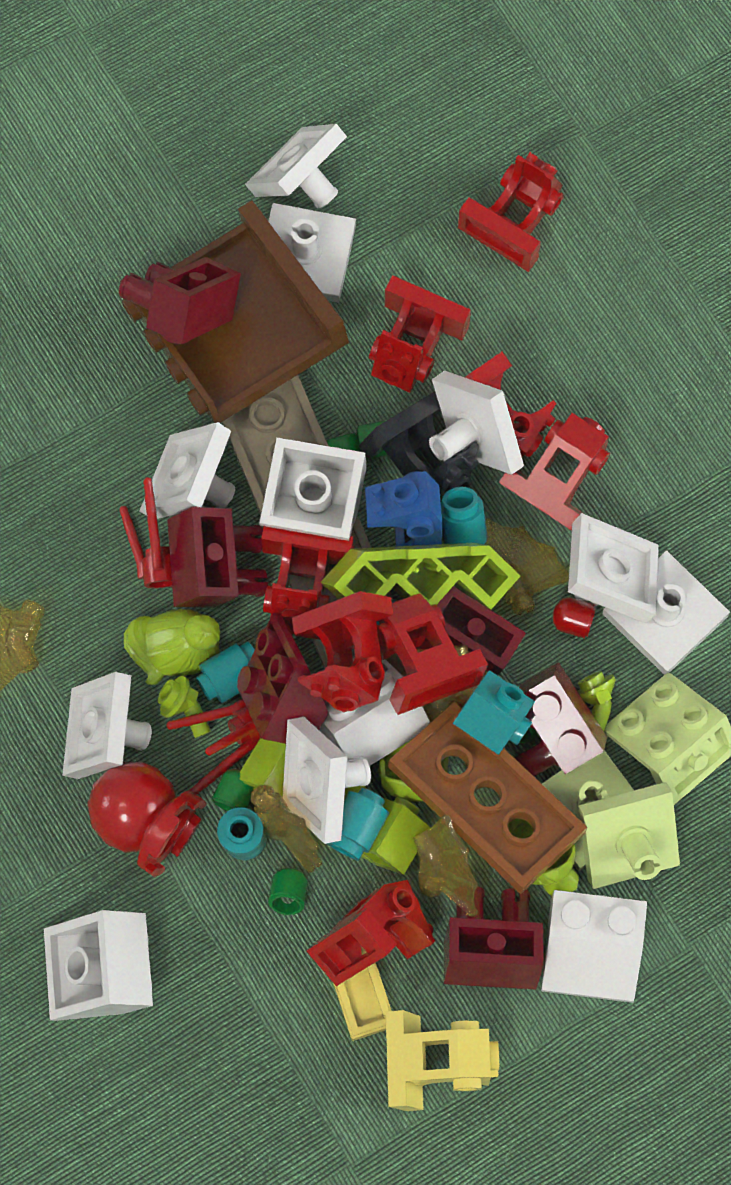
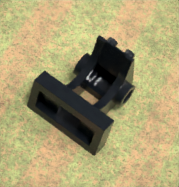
M434 391L377 426L359 445V448L365 453L368 460L385 451L403 477L410 472L427 471L439 485L440 502H442V498L447 491L456 487H470L471 472L479 463L475 459L478 444L474 442L464 452L462 450L445 462L444 460H439L430 448L429 440L434 435H437L433 418L441 411L436 392ZM420 450L432 468L423 464L414 452Z

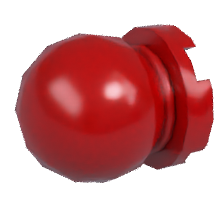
M123 762L121 766L108 769L93 784L87 806L91 826L98 836L108 846L124 853L139 852L137 865L153 877H157L165 871V867L160 863L171 852L178 857L188 844L202 818L195 814L197 808L202 810L207 803L190 790L176 796L173 784L158 768L143 762Z

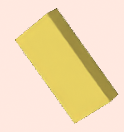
M363 947L361 950L362 955L366 953ZM376 962L338 986H335L333 983L352 1041L386 1030V1012L392 1010Z

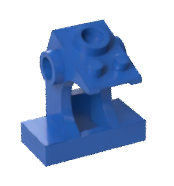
M427 471L410 472L404 477L365 487L367 528L394 527L396 546L442 544L440 489L437 482ZM404 529H406L407 535L412 538L407 543H405Z

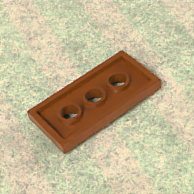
M453 702L389 760L388 768L517 892L522 894L586 833L587 826L504 748L498 755L454 725L453 722L462 708ZM456 756L465 762L467 769L459 775H452L443 769L441 762L446 757ZM480 788H491L498 793L500 801L494 806H483L477 802L474 793ZM523 819L532 826L533 834L528 838H517L510 833L508 824L512 820Z

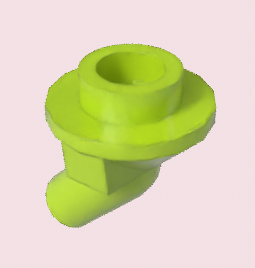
M598 671L578 682L580 687L578 693L585 703L594 705L592 714L605 732L611 712V692L616 679L614 675L604 677L602 671Z
M179 676L174 681L169 680L164 684L158 696V703L161 705L160 714L169 718L183 712L185 716H190L203 712L197 701L199 692L191 688L188 678ZM208 722L190 726L195 738L211 732Z

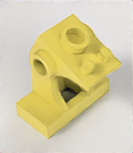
M404 1010L386 1012L388 1107L403 1111L423 1110L424 1085L453 1082V1090L476 1091L481 1090L482 1085H489L491 1077H498V1041H489V1029H479L478 1021L451 1022V1030L421 1032V1018L419 1015ZM449 1044V1068L426 1070L425 1047Z

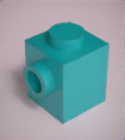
M489 670L453 724L499 755L509 740L517 745L532 724V721L525 716L535 701L526 696L519 687L507 683Z

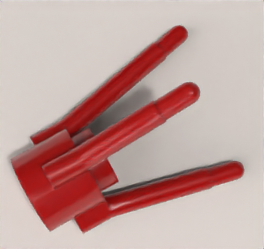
M146 477L143 480L151 546V548L145 550L146 557H144L128 508L121 506L119 511L136 561L138 579H144V587L146 588L172 587L169 547L160 545L152 479Z
M243 699L226 707L169 721L166 724L169 730L233 716L232 719L228 720V727L231 733L207 747L205 753L211 756L235 742L241 746L189 789L196 795L253 750L261 738Z

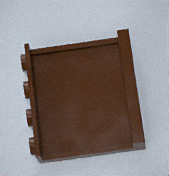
M253 200L238 208L242 224L170 267L177 270L207 257L240 272L241 276L232 321L184 344L170 343L161 334L148 328L142 331L153 351L158 353L163 350L168 357L164 364L175 382L179 384L185 381L190 391L186 395L199 415L207 412L214 423L225 421L349 343L341 317ZM126 299L121 300L124 309L132 321L135 323L141 319L146 326L149 311Z

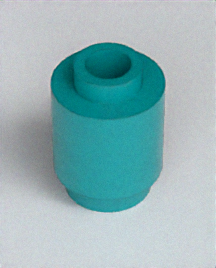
M456 487L447 491L441 502L444 544H485L487 541V528L484 505L481 498L474 490L467 487Z
M248 641L240 646L235 643L199 665L202 674L197 676L196 680L209 701L217 697L221 703H224L240 693L237 688L239 673L244 666L248 665L255 650Z
M361 788L358 793L348 791L344 799L341 841L326 844L337 852L359 861L363 852L368 853L389 815V812L383 807L385 799L365 788Z
M242 807L234 808L226 812L218 823V839L225 851L233 858L249 860L258 856L265 848L267 832L260 817L254 811ZM241 826L249 827L247 835L243 838L233 836L237 828Z

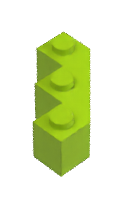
M455 543L350 549L320 583L338 599L359 591L385 596L393 589L403 599L421 593L430 605H437L448 591L455 586L491 610L520 578V575L489 545Z
M260 738L240 771V780L247 785L253 786L254 793L268 804L279 810H282L283 807L289 810L282 803L286 744ZM355 786L345 788L344 799L348 791L358 793L361 788L365 787ZM396 797L394 801L385 799L383 807L389 812V815L368 853L363 852L361 857L374 865L404 875L431 827L417 816L420 812L419 808L401 797Z

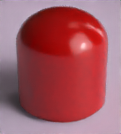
M571 597L561 599L553 610L552 620L555 628L560 632L585 639V637H588L596 610L595 604Z

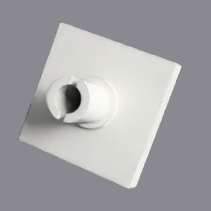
M337 124L301 127L245 185L255 197L289 196L300 186L314 202L315 207L321 208L337 195L338 190L336 187H333L319 170L318 166L347 136Z
M273 203L268 222L326 299L339 303L355 234L356 219Z
M443 371L432 379L446 425L445 430L434 435L429 440L430 448L439 460H444L445 462L462 450L464 452L471 444L477 442L478 449L475 459L479 463L510 475L524 466L502 390L447 371Z
M217 422L169 436L152 479L157 519L179 514L191 507H202L204 500L212 503L216 508H225L234 496L235 486L215 475L231 430ZM144 498L140 512L147 516Z
M581 513L572 523L568 592L574 594L578 600L590 601L589 603L595 604L594 607L601 605L647 623L656 615L659 545Z
M665 551L658 558L656 615L650 621L643 623L606 607L603 610V615L664 675L671 672L730 614V611L668 551Z
M113 672L72 688L62 776L80 779L123 765L124 746L135 748L139 751L147 748L151 740V725L148 722L127 719L131 675Z
M305 717L288 719L282 803L324 844L341 841L345 788L362 787L370 783L371 771L369 763L363 756L347 760V755Z

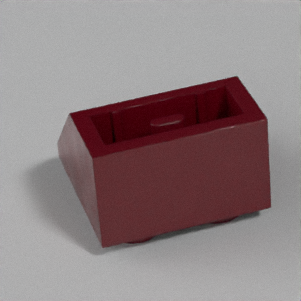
M273 613L266 628L259 632L254 653L248 665L244 666L239 673L237 688L261 739L286 744L288 719L305 717L320 730L328 710L321 697L311 696L310 690L298 682L297 677L309 676L311 673L282 615L278 613Z

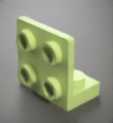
M671 673L661 677L607 723L605 733L609 738L650 770L656 784L667 782L673 792L674 805L731 756V725L727 716Z

